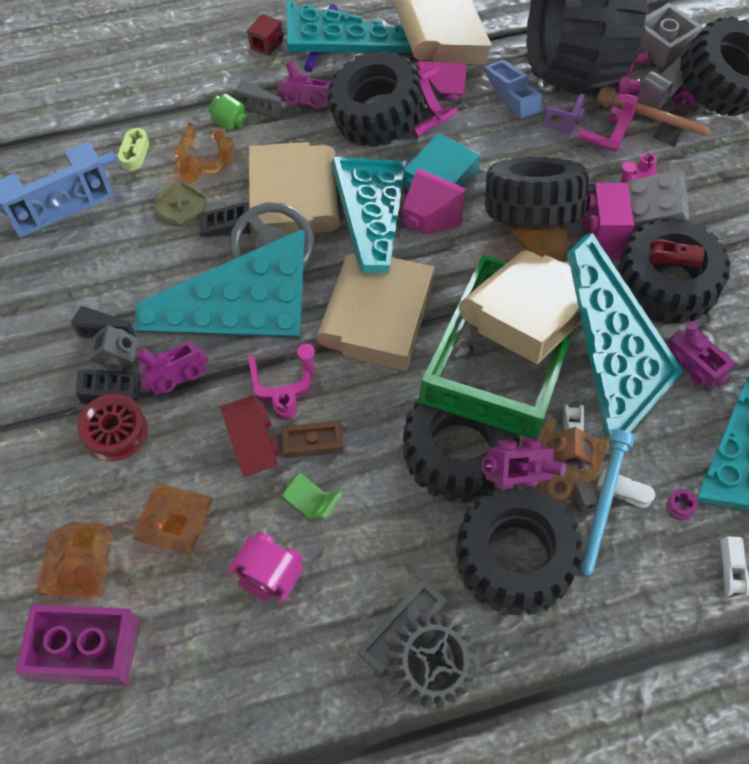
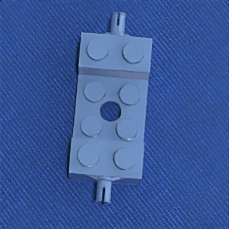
M88 141L65 151L70 164L69 167L25 186H22L16 173L0 179V212L8 216L19 238H22L113 197L114 194L103 167L117 162L114 153L111 151L98 157ZM62 194L60 198L53 199L56 195Z

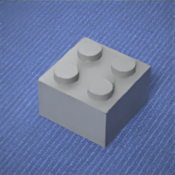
M668 3L646 16V28L639 52L643 54L647 51L648 59L662 70H665L683 53L686 46L703 27Z
M680 169L627 181L634 222L632 233L637 231L640 226L646 223L650 225L651 221L658 219L666 221L667 218H676V221L689 220L687 188Z

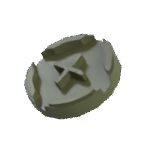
M182 182V185L177 186L175 183L170 184L160 190L155 197V210L158 218L164 224L172 227H184L195 223L200 219V213H204L206 209V201L202 190L190 183Z

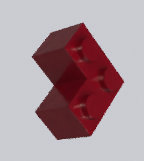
M252 395L221 405L220 409L243 477L277 466L278 463L275 455L280 454V450L275 437L269 438L266 428L271 427V422L263 403H257Z

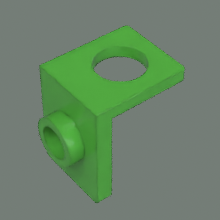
M297 473L282 493L281 498L308 520L314 522L325 519L342 494L338 491L326 494L304 475Z

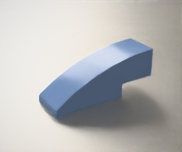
M505 60L484 66V72L497 94L520 119L542 111L541 93L528 84V75Z

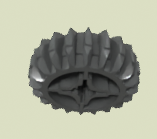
M425 613L419 614L418 622L414 618L407 619V628L399 626L396 629L401 640L398 638H390L389 643L396 647V651H389L385 654L387 658H394V665L386 667L387 672L397 673V676L390 681L391 684L397 686L403 683L398 694L401 697H406L410 694V704L417 705L421 701L423 708L430 709L433 702L437 708H443L445 699L449 703H455L457 701L455 692L463 695L467 692L462 682L472 683L474 680L467 673L468 669H476L477 667L476 663L469 662V656H473L477 651L466 648V644L471 641V637L469 635L460 637L463 626L459 624L452 627V618L445 617L441 621L439 613H433L430 619ZM426 631L436 633L434 639L429 640L425 648L412 645L413 641ZM448 644L453 653L454 663L448 659L446 654ZM421 654H434L433 658H436V663L441 666H428L430 662H426L427 657ZM408 657L414 660L417 670L414 676L417 678L416 681L409 671ZM438 673L450 675L448 680L440 687L432 690L426 689L429 681L433 682Z

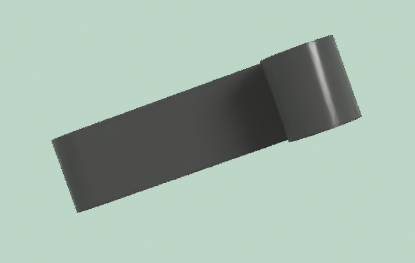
M682 54L661 75L654 71L648 73L640 87L638 103L665 112L674 104V97L682 88L687 87V84L683 83L682 80L683 72H680Z

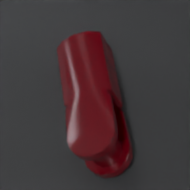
M655 239L650 243V248L653 252L650 253L649 259L653 263H672L698 268L702 265L704 247L678 244L663 239Z

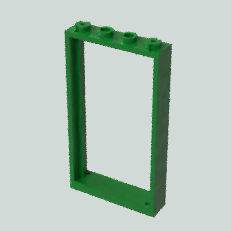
M482 255L461 300L507 262ZM458 304L422 379L418 402L524 437L538 439L573 331L555 347L535 407L441 378L466 324V320L459 312Z

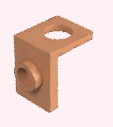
M576 426L544 437L543 445L554 448L553 461L560 462L576 457L593 468L598 466V440ZM584 441H586L590 447V456H588L584 451Z

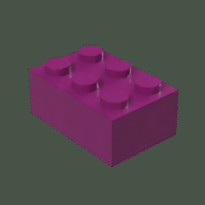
M31 605L15 673L28 682L128 686L139 619L131 609Z

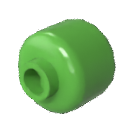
M228 94L216 96L209 106L208 111L211 113L212 122L227 131H232L235 127L240 128L246 120L244 105Z

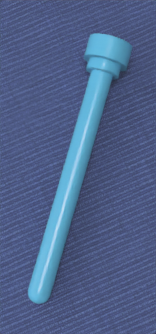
M612 429L610 432L608 443L612 453L580 569L581 573L585 576H590L594 571L624 454H628V451L633 448L635 435L628 431Z

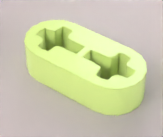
M133 128L124 136L118 152V158L124 170L134 171L143 164L149 147V140L143 129Z

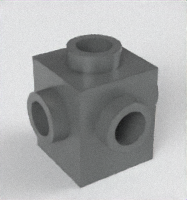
M108 325L94 335L89 360L103 365L107 370L121 371L136 361L138 338L128 334L125 330L116 329Z

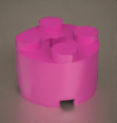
M258 531L256 536H249L229 567L227 574L232 578L235 573L240 578L237 584L252 595L269 602L271 597L278 599L276 605H283L303 571V566L300 563L303 556L291 548L284 550L274 544L275 540L270 535Z

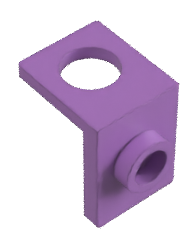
M580 93L572 113L548 106L544 127L572 134L576 123L582 122L585 109L582 108L585 95ZM553 115L561 116L564 119V123L556 124L552 121L551 117Z

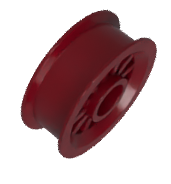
M107 394L94 399L82 410L77 423V431L81 441L92 456L102 461L116 462L131 457L143 446L148 434V425L141 408L132 398L122 394ZM117 425L116 428L109 430L112 426Z

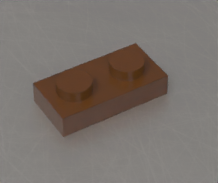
M341 421L282 426L284 458L343 452Z

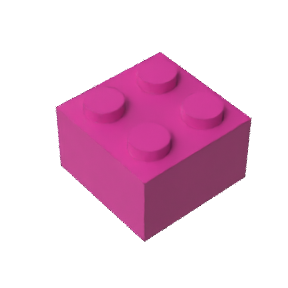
M595 183L593 193L588 195V211L583 216V227H587L586 235L593 233L609 259H620L634 227L628 183Z

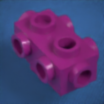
M295 61L287 62L286 67L289 75L278 86V97H281V101L288 102L291 106L305 104L311 105L314 109L328 108L327 92L331 81L307 78V74H299Z
M696 322L687 323L686 330L683 332L678 330L668 340L670 344L669 350L679 365L690 373V378L695 385L699 387L704 385L708 390L715 385L722 388L732 378L730 371L735 362L726 352L720 350L708 340L704 333L698 331V324Z
M191 340L165 353H159L155 357L144 348H141L136 353V357L143 362L139 365L143 376L139 377L146 393L153 391L155 396L160 393L171 392L176 385L186 380L197 379L202 372L207 370L205 364L209 362L203 348L197 349Z
M523 438L522 445H517L515 441L499 440L497 441V447H488V455L482 461V470L486 474L487 480L495 482V487L511 489L517 483L526 486H536L538 481L552 480V474L563 476L566 471V464L553 461L554 448L541 445V440Z

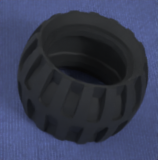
M531 0L527 20L526 48L528 49V63L532 68V73L551 85L569 90H593L620 82L621 78L626 76L631 70V65L639 53V47L646 28L647 0Z

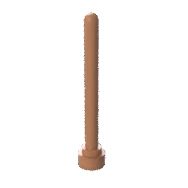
M603 87L597 98V104L605 108L613 107V105L623 108L625 101L617 99L619 94L610 87ZM637 103L634 109L635 113L702 136H706L710 132V128L706 125L641 103Z

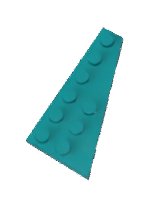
M286 0L287 51L367 54L373 51L375 53L388 51L390 54H393V52L413 54L403 27L400 25L391 28L383 26V21L374 20V23L363 21L361 16L327 9L323 12L315 10L314 5L305 4V7L294 5L293 0Z
M333 157V172L361 273H388L406 161Z
M749 373L696 497L698 503L749 511Z

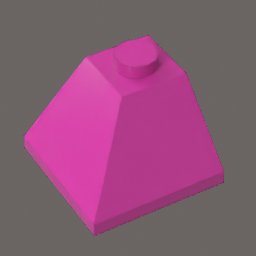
M418 61L420 69L439 67L440 71L428 77V79L440 93L445 94L446 99H459V95H464L467 64Z
M418 168L403 205L402 224L411 230H417L423 234L460 227L463 219L465 188Z

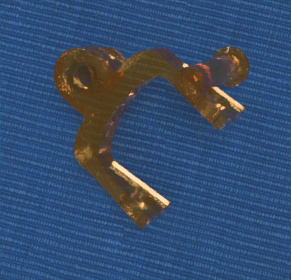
M188 123L178 145L174 149L177 158L178 175L182 182L192 184L199 179L203 172L217 173L223 164H229L232 161L231 155L235 151L232 137L227 136L225 139V129L216 128L211 133L218 147V156L215 159H202L185 152L197 138L194 125Z
M549 418L546 420L544 430L538 436V439L541 440V445L548 446L557 422L556 419ZM598 438L592 463L588 469L579 470L566 466L563 476L552 474V480L546 481L545 491L553 495V499L562 500L570 496L575 481L589 482L597 477L610 438ZM556 482L560 484V491L558 493L554 490Z

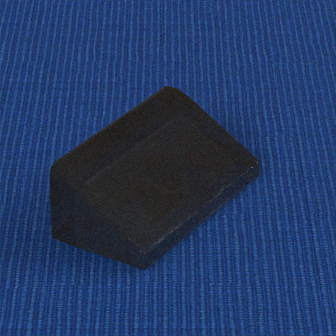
M674 105L670 114L694 121L700 105ZM662 122L653 138L676 147L687 130Z

